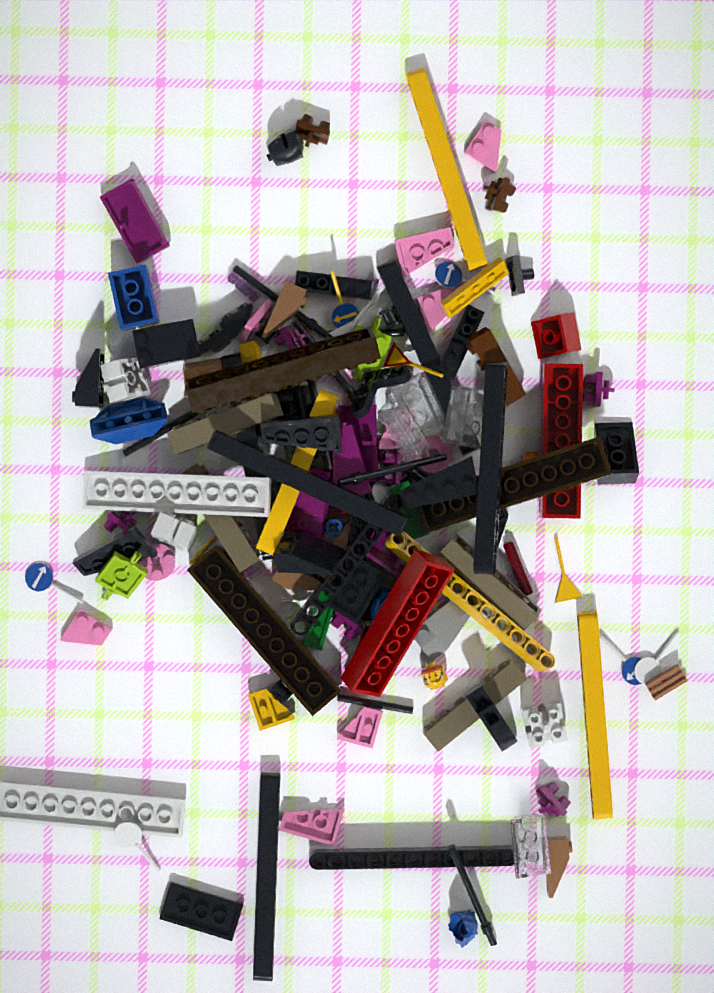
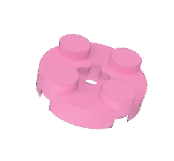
M429 435L419 440L415 446V460L428 457L430 449H437V454L446 453L448 458L445 461L421 466L420 468L423 471L436 473L449 466L452 459V448L445 438L438 435Z
M152 543L151 545L158 552L157 557L160 558L159 562L161 565L152 566L153 562L150 557L142 558V561L137 563L148 569L146 579L160 581L172 574L175 568V557L173 551L167 545Z

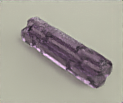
M235 272L228 276L227 280L232 285L235 284V287L246 297L248 296L253 303L259 300L260 294L253 291V288L243 279H239Z

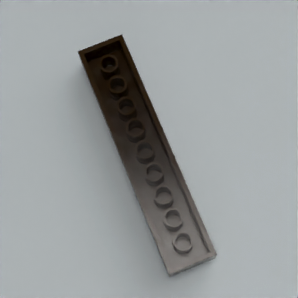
M366 327L185 379V391L192 413H203L211 407L221 408L232 401L241 402L246 397H259L264 392L270 390L275 392L282 390L284 386H297L302 381L308 379L314 381L326 374L335 375L340 370H352L360 364H373L378 359H381L376 336L370 327Z
M599 436L503 467L499 511L613 475L602 437ZM478 495L418 507L425 532L430 533L476 518Z
M218 544L213 546L187 569L190 575L312 717L342 692V688L307 647L304 646L301 640L246 576L239 572L233 561Z

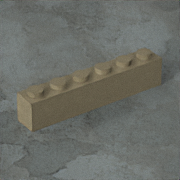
M267 391L255 400L248 398L241 401L239 406L235 407L234 404L223 408V412L218 413L214 411L208 413L205 419L201 420L199 417L190 420L189 425L184 426L180 424L172 427L173 431L168 432L167 435L174 455L183 454L208 444L214 430L233 435L260 425L261 421H270L284 416L277 394Z
M196 463L181 474L209 475L210 473L204 465L200 466V464ZM203 514L240 573L261 561L259 549H256V545L252 547L248 541L251 537L245 529L241 530L238 525L241 522L237 516Z
M457 533L442 547L438 556L443 557L455 569V573L459 577H463L469 582L470 587L479 591L488 602L492 603L523 631L539 617L542 609L497 569L494 575L474 574V548Z
M507 660L503 661L498 666V671L494 674L490 672L483 678L484 682L481 685L494 705L498 704L527 680L526 676L512 660L509 662ZM461 696L453 703L455 705L450 710L448 708L439 714L440 718L437 721L433 722L432 720L424 727V736L438 752L479 719V716L466 697L463 698Z

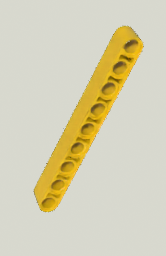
M320 389L309 417L331 415L339 396ZM297 446L291 464L309 471L317 449L298 448L299 446ZM282 483L256 549L273 555L300 491Z

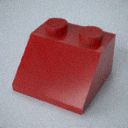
M574 312L558 314L531 322L538 359L582 350Z

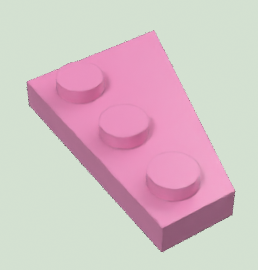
M451 227L394 240L403 278L455 246Z
M344 809L284 812L279 831L334 846Z

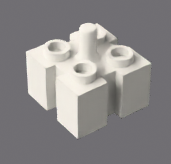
M137 357L118 359L100 365L102 377L107 381L103 384V387L107 390L110 403L134 400L151 394L148 381L143 377L145 369H139Z
M166 511L165 514L159 513L151 535L156 540L189 552L197 530L194 522L184 519L186 513H178L176 517L175 514Z
M559 701L544 703L543 709H538L536 705L521 708L523 722L525 726L530 727V730H526V736L531 749L546 746L545 741L551 740L553 744L568 741L566 727L559 721V719L564 718Z

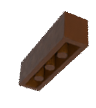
M484 327L466 338L468 342L466 347L471 355L475 354L477 358L476 365L481 372L483 370L485 372L487 362H507L506 406L527 395L489 328Z

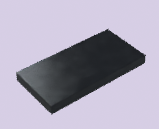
M171 881L159 919L232 941L244 903Z

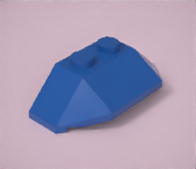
M142 397L108 405L95 418L90 420L91 436L94 439L112 444H121L154 436L168 421L165 403Z

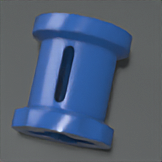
M330 519L326 523V532L329 535L337 536L341 533L343 527L339 520ZM337 522L339 524L337 527L339 531L331 533L329 531L331 528L329 524Z

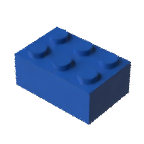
M146 264L108 273L120 330L128 331L160 323L149 269Z

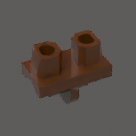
M304 114L301 120H297L295 133L300 135V139L306 141L305 147L309 148L311 143L327 145L331 132L329 131V122L323 120L319 126L313 125L314 118L307 114Z
M499 177L497 182L491 181L490 186H483L482 190L487 192L484 199L488 200L486 210L500 213L507 211L509 203L502 199L504 194L512 197L516 190V187L510 183L511 179Z

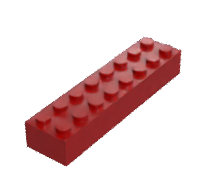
M544 363L542 365L541 455L582 442L583 364ZM581 485L541 497L540 518L581 519Z
M414 550L340 678L350 691L380 698L455 571L443 557Z

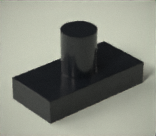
M514 255L506 258L512 297L524 294L523 281L532 280L535 276L533 268L521 269L520 256Z

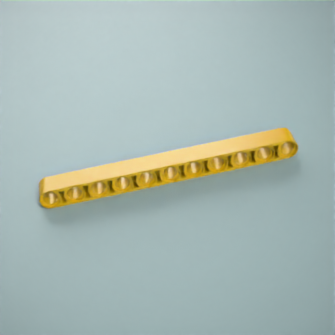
M425 68L405 73L406 80L469 272L487 267L488 264Z
M404 531L401 536L391 533L386 538L385 543L388 549L406 564L411 557L408 549L429 553ZM393 537H397L400 544H396ZM455 573L452 574L442 591L446 597L536 671L543 672L554 667L555 658L548 650ZM453 585L458 588V593L453 591ZM468 597L473 600V606L468 603ZM482 610L487 612V618L483 616ZM497 622L502 624V630L498 628ZM512 634L517 637V642L513 641ZM527 646L531 648V654L527 652ZM542 658L546 661V666L542 664Z
M597 610L577 612V627L593 820L613 818L598 614Z

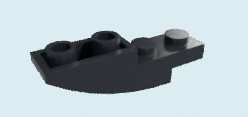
M296 271V286L306 289V292L337 297L331 274ZM335 276L342 298L371 301L374 281Z
M243 303L236 308L238 311L234 314L228 313L220 318L221 322L219 325L222 330L220 332L218 329L208 335L209 339L204 342L202 340L198 341L200 355L211 348L215 354L225 349L247 324L254 309L252 303Z
M469 304L467 305L437 372L452 380L455 379L468 351L466 338L476 333L485 314L484 311Z
M478 684L464 694L502 752L518 742L481 684Z

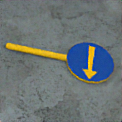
M331 270V277L339 300V305L332 311L331 319L334 326L340 328L353 321L359 314V311L353 304L343 303L335 273Z

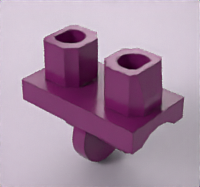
M287 326L279 329V333L273 339L278 346L286 343L289 348L288 350L306 345L303 339L308 336L306 333L300 335L298 329L292 331L291 327Z
M597 371L595 374L584 375V385H593L594 390L593 393H583V403L591 404L592 407H600L602 392L604 400H609V393L615 392V388H609V380H604V387H602L603 372Z
M395 450L381 453L380 462L386 464V467L404 463L402 451ZM409 469L380 476L378 480L384 482L386 487L400 485V481L403 480V474L409 473Z
M125 511L119 514L124 518V521L114 512H110L103 527L112 533L119 526L123 530L122 532L131 528L128 522L133 526L138 522L133 519L135 515L133 511L129 515Z
M336 611L330 621V624L336 629L343 623H346L349 628L343 635L350 641L358 635H362L365 631L358 624Z
M550 782L535 790L541 797L537 801L541 805L538 809L540 814L546 812L551 816L554 813L558 817L568 813L566 809L571 802L565 795L557 800L554 794L559 790V787L555 782Z

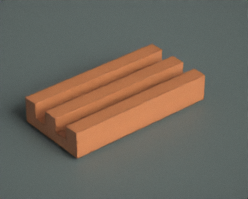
M676 664L644 684L656 701L688 680L681 671L680 666ZM676 671L678 672L677 674H675L674 676L670 677L669 679H666V680L662 681L663 679H665L666 677H668V676H670L671 674L675 673ZM662 681V683H660L659 685L655 686L654 688H651L653 685Z

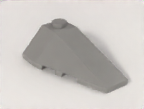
M468 597V603L473 606V600ZM449 600L426 618L414 640L428 658L434 661L448 650L470 616Z

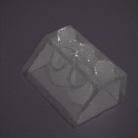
M425 371L413 375L404 384L391 386L385 390L409 442L443 430L448 424Z
M452 385L442 443L480 449L484 390Z
M400 396L383 405L377 412L379 421L388 429V434L398 445L400 454L407 461L422 458L431 444L402 397Z
M527 814L512 818L510 826L516 879L551 873L545 815Z

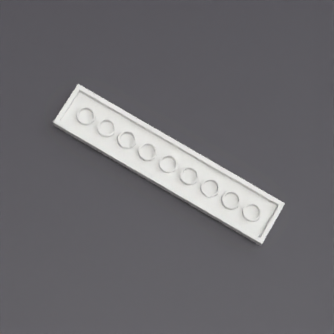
M84 471L82 509L163 513L168 511L170 513L270 517L271 478Z
M0 781V821L114 832L118 824L130 821L140 827L142 835L182 838L186 805V799Z

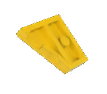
M267 688L248 694L260 731L295 719V716Z

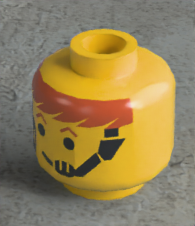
M436 661L426 663V668L421 670L424 686L430 688V690L445 687L444 683L448 681L444 665L437 664Z

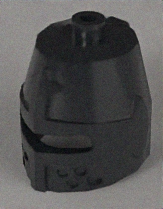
M294 129L278 135L267 144L269 154L266 156L269 162L273 161L276 166L290 164L304 158Z

